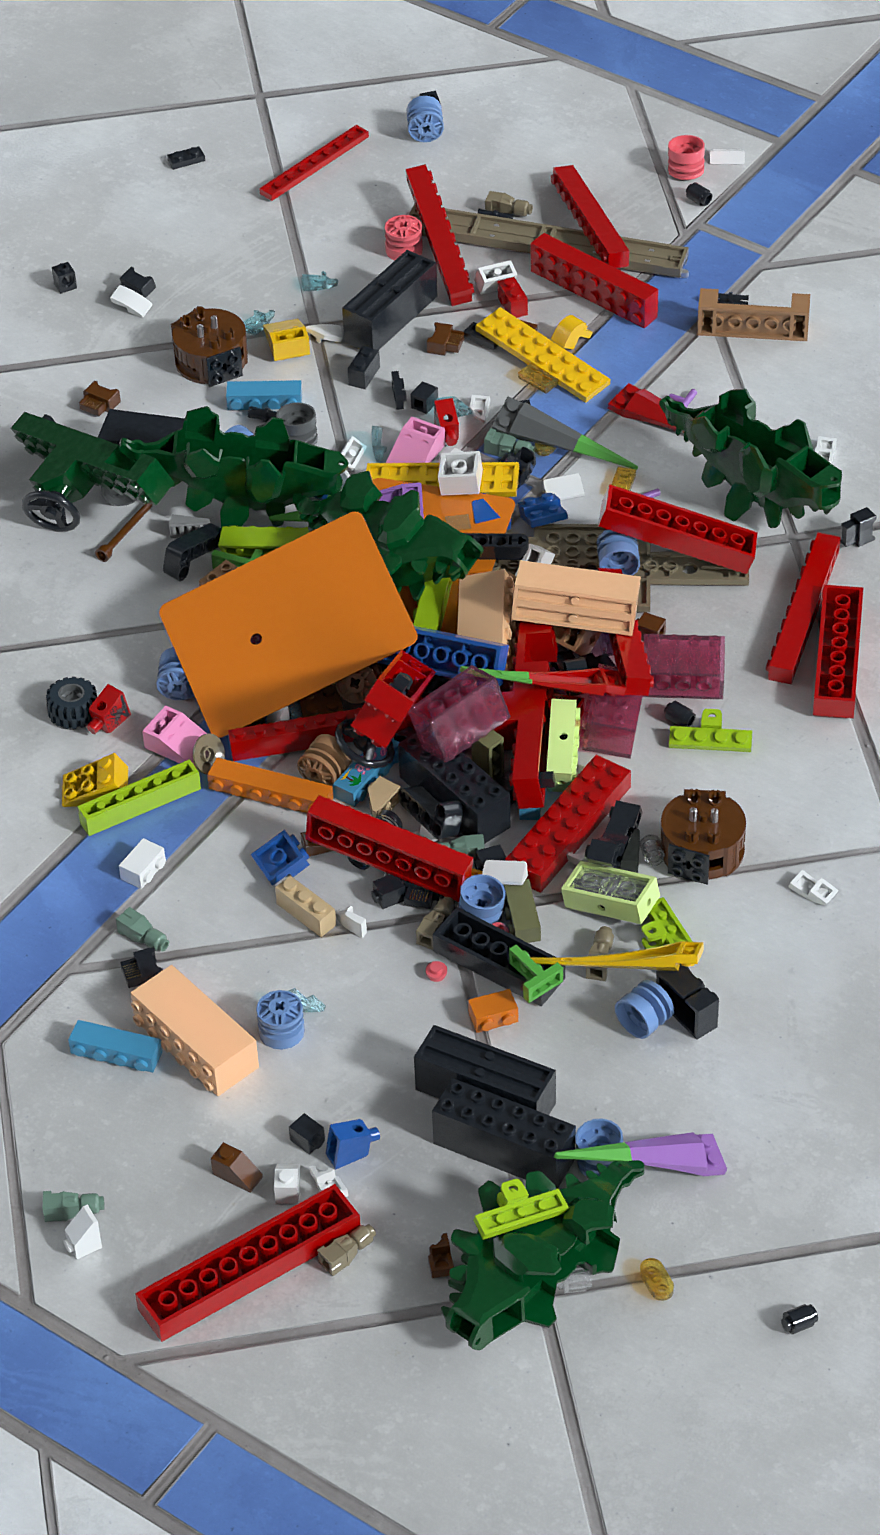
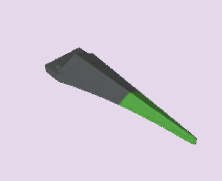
M509 396L506 398L492 425V429H496V432L506 433L519 440L584 454L638 470V466L528 403H522Z

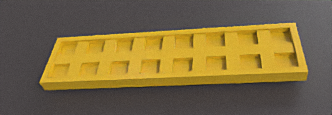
M501 307L476 324L477 332L585 403L610 385V378Z
M482 462L483 471L479 493L502 497H517L519 462ZM367 463L366 471H370L372 480L375 478H385L439 487L438 473L440 463Z

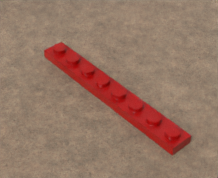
M358 125L353 126L259 188L260 194L271 201L275 200L367 139L369 131Z

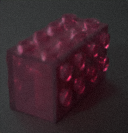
M644 634V653H647L648 656L647 664L651 666L650 675L654 677L653 688H650L649 695L642 697L723 699L725 636Z
M598 664V668L618 671L617 667ZM604 693V696L597 697L588 695V698H591V700L586 702L585 713H588V715L585 714L583 717L582 727L585 729L581 730L580 741L583 742L582 750L631 759L643 696H610Z
M473 665L413 705L408 712L423 750L444 762L454 759L460 752L471 747L473 743L485 737L490 731L501 726L511 717L496 677Z

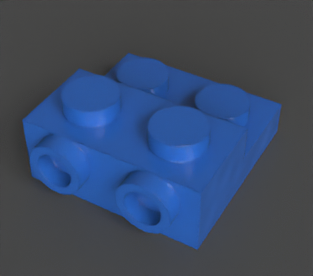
M544 493L538 498L528 497L522 502H518L520 517L531 528L568 519L567 511L561 506L560 498L553 493Z
M285 829L251 854L272 886L288 874H291L292 877L296 876L310 865L307 861L310 858L303 847L300 850L297 847L300 845L298 839L294 834L289 836Z

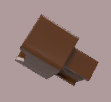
M435 322V332L432 337L427 339V353L443 356L446 355L447 351L459 353L464 341V331L453 330V325Z
M94 380L83 391L84 398L79 402L81 410L99 417L104 411L108 412L109 409H114L121 402L120 391L100 386L98 381Z

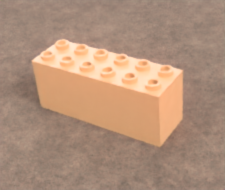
M520 560L514 586L511 620L632 636L641 577Z
M505 569L467 575L463 580L459 579L457 635L508 644L509 649L505 671H515L513 668V657H516L514 644L518 643L516 640V629H519L518 620H511L515 586L513 578L509 576ZM503 680V685L496 687L470 682L476 690L477 699L486 698L491 693L510 692V686L513 685L512 681Z
M170 965L130 992L131 1007L134 1014L133 1021L138 1027L144 1028L150 1037L161 1039L163 1050L167 1053L170 1052L175 1057L177 1063L181 1066L184 1065L194 1078H198L208 1091H212L217 1096H220L259 1068L256 1039L173 965Z

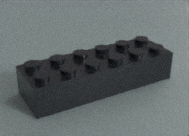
M456 907L432 934L434 952L506 989H510L511 992L523 997V984L528 980L509 963V949L517 945L522 951L525 950L531 958H557L459 907ZM540 964L544 971L552 966ZM561 965V966L563 967V981H564V980L566 979V976H565V966H564V965ZM560 984L532 1002L542 1007Z

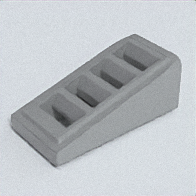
M172 514L169 522L170 537L179 538L200 528V525L204 526L210 523V519Z

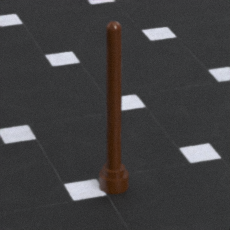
M149 503L144 504L108 544L101 545L95 551L96 557L102 562H107L112 557L115 546L153 505Z

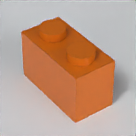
M510 989L468 1000V1012L476 1033L519 1022L518 1006Z

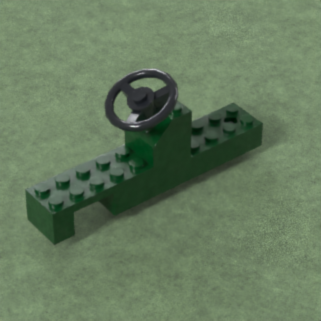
M23 412L11 427V430L15 433L14 437L25 445L24 449L29 454H36L40 458L45 459L29 479L34 485L33 489L35 491L28 493L22 499V509L26 516L45 529L57 532L74 530L80 524V513L72 503L83 499L94 485H101L109 491L114 490L120 495H128L133 500L139 499L144 504L149 503L156 506L175 483L156 458L142 454L137 462L133 464L119 450L118 444L58 424L47 414H44L41 418ZM65 508L70 511L73 517V521L68 524L66 522ZM32 510H40L44 517L55 520L57 524L40 518Z

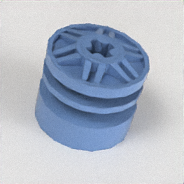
M419 96L410 101L406 108L408 132L411 137L419 142H431L439 138L444 130L442 107L439 101L430 96Z
M605 530L599 535L597 539L599 568L621 569L622 573L626 575H634L638 572L640 557L636 538L625 536L612 530Z
M174 647L166 649L159 659V672L156 682L158 691L163 696L172 700L192 698L194 693Z
M474 875L466 879L462 884L458 907L490 924L501 922L506 891L498 879L490 875Z
M643 980L630 993H627L617 1001L615 1013L621 1025L636 1038L645 1039L658 1026L663 1025L666 1020L672 1017L674 1006L671 998L660 985L651 980Z
M276 990L264 995L259 1000L256 1008L261 1041L273 1049L283 1050L292 1048L302 1040L305 1032L303 1006L300 998L296 994L285 990Z
M603 1118L592 1119L578 1128L575 1135L576 1149L623 1143V1132L611 1120ZM577 1159L578 1168L585 1176L587 1170L599 1176L596 1165L600 1163L608 1167L611 1161Z

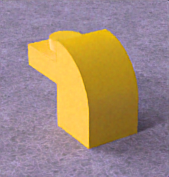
M569 315L557 325L551 340L563 348L574 350L579 337L590 339L593 332L587 329L588 325L574 315Z

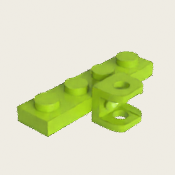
M704 709L701 718V728L670 726L669 748L751 752L752 730L722 729L721 710ZM710 714H714L716 717H708V716H709Z
M659 898L648 914L652 922L641 927V931L645 935L642 938L644 948L649 949L681 941L693 942L665 898ZM650 942H655L656 945L651 946V945H649V943H650Z
M513 1179L501 1184V1192L497 1195L500 1207L475 1215L473 1221L484 1240L564 1214L569 1207L559 1189L528 1198L529 1194L523 1183L519 1179Z

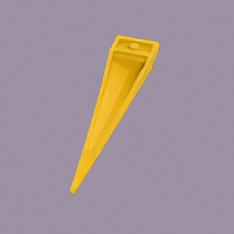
M681 941L644 950L609 955L531 959L536 964L554 965L558 962L564 966L679 971L680 963L686 967L698 964L704 951V942Z

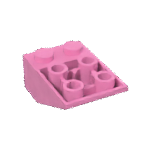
M411 417L403 426L386 463H431L445 446V428Z
M166 705L142 731L144 748L177 763L190 759L195 767L196 765L193 760L194 744L201 735L207 734L185 714Z

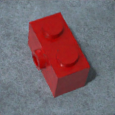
M515 277L497 281L498 299L504 309L516 318L528 315V298Z

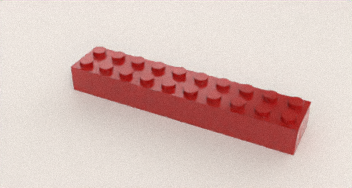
M333 1184L135 1293L137 1308L160 1341L163 1342L318 1255L317 1250L319 1248L329 1246L334 1239L346 1234L349 1236L351 1231L361 1225L360 1214L336 1184Z

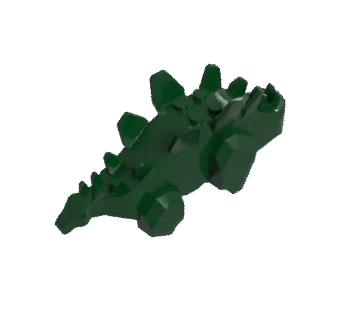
M747 389L729 390L719 395L718 404L695 409L686 408L682 402L674 401L670 396H666L659 401V405L665 413L668 423L676 427V435L679 436L684 431V441H690L694 445L693 456L697 457L703 454L707 462L701 476L704 485L710 488L726 480L731 486L726 496L724 509L725 517L734 522L752 507L753 502L758 503L760 507L764 508L767 524L770 528H777L780 525L783 509L788 508L790 514L796 519H800L805 515L804 506H809L813 512L823 510L824 514L827 515L832 508L839 504L841 500L842 470L814 451L804 421L796 419L789 425H784L774 430L770 429L763 422L754 420L756 417V402L752 399Z
M208 406L187 411L183 428L172 432L156 442L144 443L141 440L131 441L122 438L119 443V450L133 464L137 462L142 454L152 456L157 459L175 482L172 487H175L182 481L186 483L188 487L185 504L191 510L197 512L211 504L213 499L222 502L223 504L220 509L221 528L222 526L242 527L249 518V508H252L254 511L266 510L268 517L284 514L285 507L294 504L293 495L296 493H300L308 498L314 496L322 498L323 495L335 494L342 489L343 479L340 474L347 470L349 465L348 460L339 451L325 449L295 439L291 440L282 418L273 417L264 425L256 426L255 433L251 436L237 432L224 433L220 430L219 415L212 412ZM271 521L274 527H279L284 524V521Z
M370 471L350 475L345 481L342 491L332 494L322 501H312L300 493L293 495V502L300 515L299 518L301 521L308 522V530L310 532L350 512L361 513L398 593L402 590V586H408L414 601L420 599L425 589V582L433 580L434 585H436L442 578H450L452 582L457 579L463 580L484 551L483 547L471 536L458 531L438 517L427 515L423 519L420 515L418 491L410 490L403 495L394 496L390 503L379 501L383 495L376 485L373 484Z
M614 1161L608 1167L598 1163L596 1167L600 1175L598 1176L594 1172L587 1170L586 1177L588 1180L583 1183L573 1174H567L565 1176L566 1188L559 1189L569 1207L564 1214L484 1240L479 1231L472 1233L460 1229L453 1230L451 1242L463 1252L461 1261L466 1265L451 1268L449 1272L448 1286L459 1292L450 1293L449 1300L454 1304L451 1308L441 1307V1313L446 1320V1328L466 1339L468 1346L474 1350H482L490 1342L523 1322L549 1328L557 1320L553 1306L557 1284L565 1281L575 1272L577 1265L592 1275L602 1272L612 1273L614 1271L620 1244V1238L611 1232L613 1222L617 1223L616 1202L624 1187H629L634 1179L644 1175L645 1165L642 1161ZM542 1172L527 1173L526 1190L529 1194L528 1198L556 1189V1186ZM488 1180L478 1188V1196L483 1212L500 1207L497 1195L501 1192V1187L493 1181Z

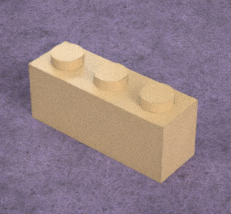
M291 875L275 887L276 904L318 936H324L336 926L335 908Z

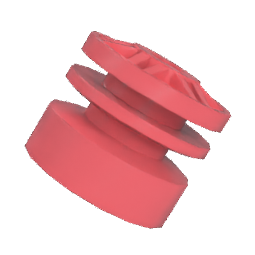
M681 135L669 141L668 172L672 177L680 180H691L700 177L704 173L705 143L702 139L693 135Z
M398 215L390 218L385 223V248L389 258L396 260L406 250L418 255L422 254L423 241L420 220L410 215Z

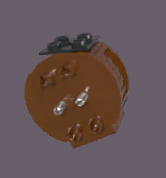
M197 306L193 311L183 315V317H180L171 324L175 365L177 371L184 378L199 384H209V387L243 376L242 369L248 363L246 328L244 322L236 314L223 309H205L202 306Z
M684 789V795H679L672 799L664 808L661 816L660 853L662 860L668 867V874L708 885V880L728 876L733 873L742 863L745 853L746 817L744 811L736 801L726 797V791Z

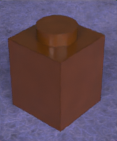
M644 612L640 619H636L638 620V631H641V640L658 646L666 633V619Z

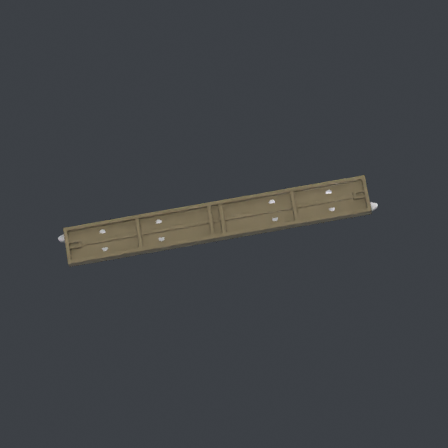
M414 203L411 211H407L406 215L416 217L418 220H420L417 208ZM445 208L446 220L449 219L450 232H454L456 242L531 254L530 243L541 234L546 233L601 260L599 254H596L593 245L590 244L588 237L584 235L583 230ZM422 225V236L427 237ZM620 236L630 251L629 267H622L620 269L675 278L689 277V271L683 269V265H686L688 261L689 247Z

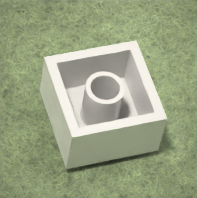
M480 451L441 454L438 473L441 495L479 494L483 471Z

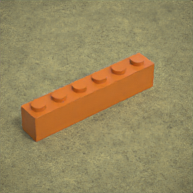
M218 757L207 774L209 789L294 811L307 813L318 795L333 800V788L330 785Z

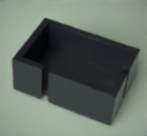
M680 963L679 971H656V983L667 992L674 1006V1014L672 1016L698 1040L718 1027L719 998L714 992H711L707 987L705 988L703 981L700 978H696L691 973L689 967L682 966Z

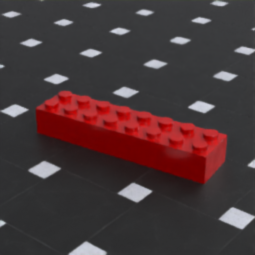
M546 233L541 234L530 243L531 272L642 328H646L658 318L657 288Z
M609 484L602 500L599 527L744 574L748 573L755 559L758 532Z
M824 585L813 705L814 716L854 719L864 587Z
M596 754L505 858V861H525L527 863L528 876L526 879H529L531 889L541 893L569 861L567 854L571 852L573 854L576 853L609 814L610 808L615 806L616 800L620 801L631 788V770Z
M321 795L317 796L307 812L306 840L459 902L461 886L466 879L471 877L473 857Z

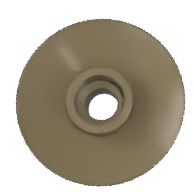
M214 734L201 735L196 740L193 748V760L197 769L207 775L217 757L225 759L223 743Z

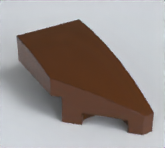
M443 1233L441 1240L436 1245L432 1244L429 1247L428 1263L432 1278L450 1276V1269L454 1268L448 1235Z

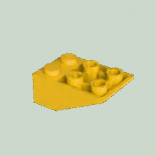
M298 318L263 325L274 361L310 355L309 336L305 326Z
M112 753L64 774L62 806L77 807L127 786L128 766L116 753Z

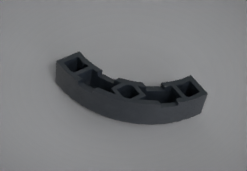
M616 800L615 806L610 808V820L602 837L592 839L591 844L586 846L585 857H587L590 863L612 868L621 865V858L629 843L630 836L633 834L634 829H638L643 812L640 805Z

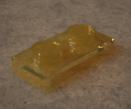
M531 363L518 372L519 379L545 394L558 385L556 377Z
M617 467L611 485L631 491L636 477V469Z

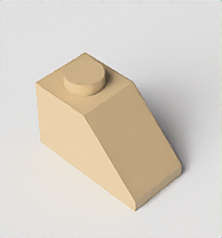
M381 776L370 783L367 793L372 817L376 818L382 810L391 811L399 803V785Z

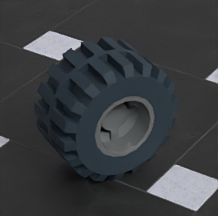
M73 676L72 678L65 677L63 680L59 679L55 684L52 683L50 689H47L46 695L48 717L51 718V722L56 723L58 727L63 726L64 729H77L79 726L83 728L86 723L89 724L92 720L89 707L97 698L96 687L91 685L89 680L85 681V678Z

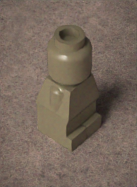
M489 191L485 200V210L494 211L495 209L498 212L514 213V215L524 217L532 214V204L525 200H515V198L506 193Z
M444 897V899H440L433 911L423 917L416 930V944L433 950L432 934L455 910V901L452 898Z
M602 926L596 931L593 946L590 948L588 956L609 955V950L612 948L614 934L610 927ZM586 967V979L606 981L608 968Z
M370 1224L366 1226L360 1225L351 1231L349 1236L346 1234L334 1239L329 1246H322L317 1250L319 1264L332 1276L336 1275L350 1265L358 1250H362L373 1242V1237L376 1236L374 1228Z

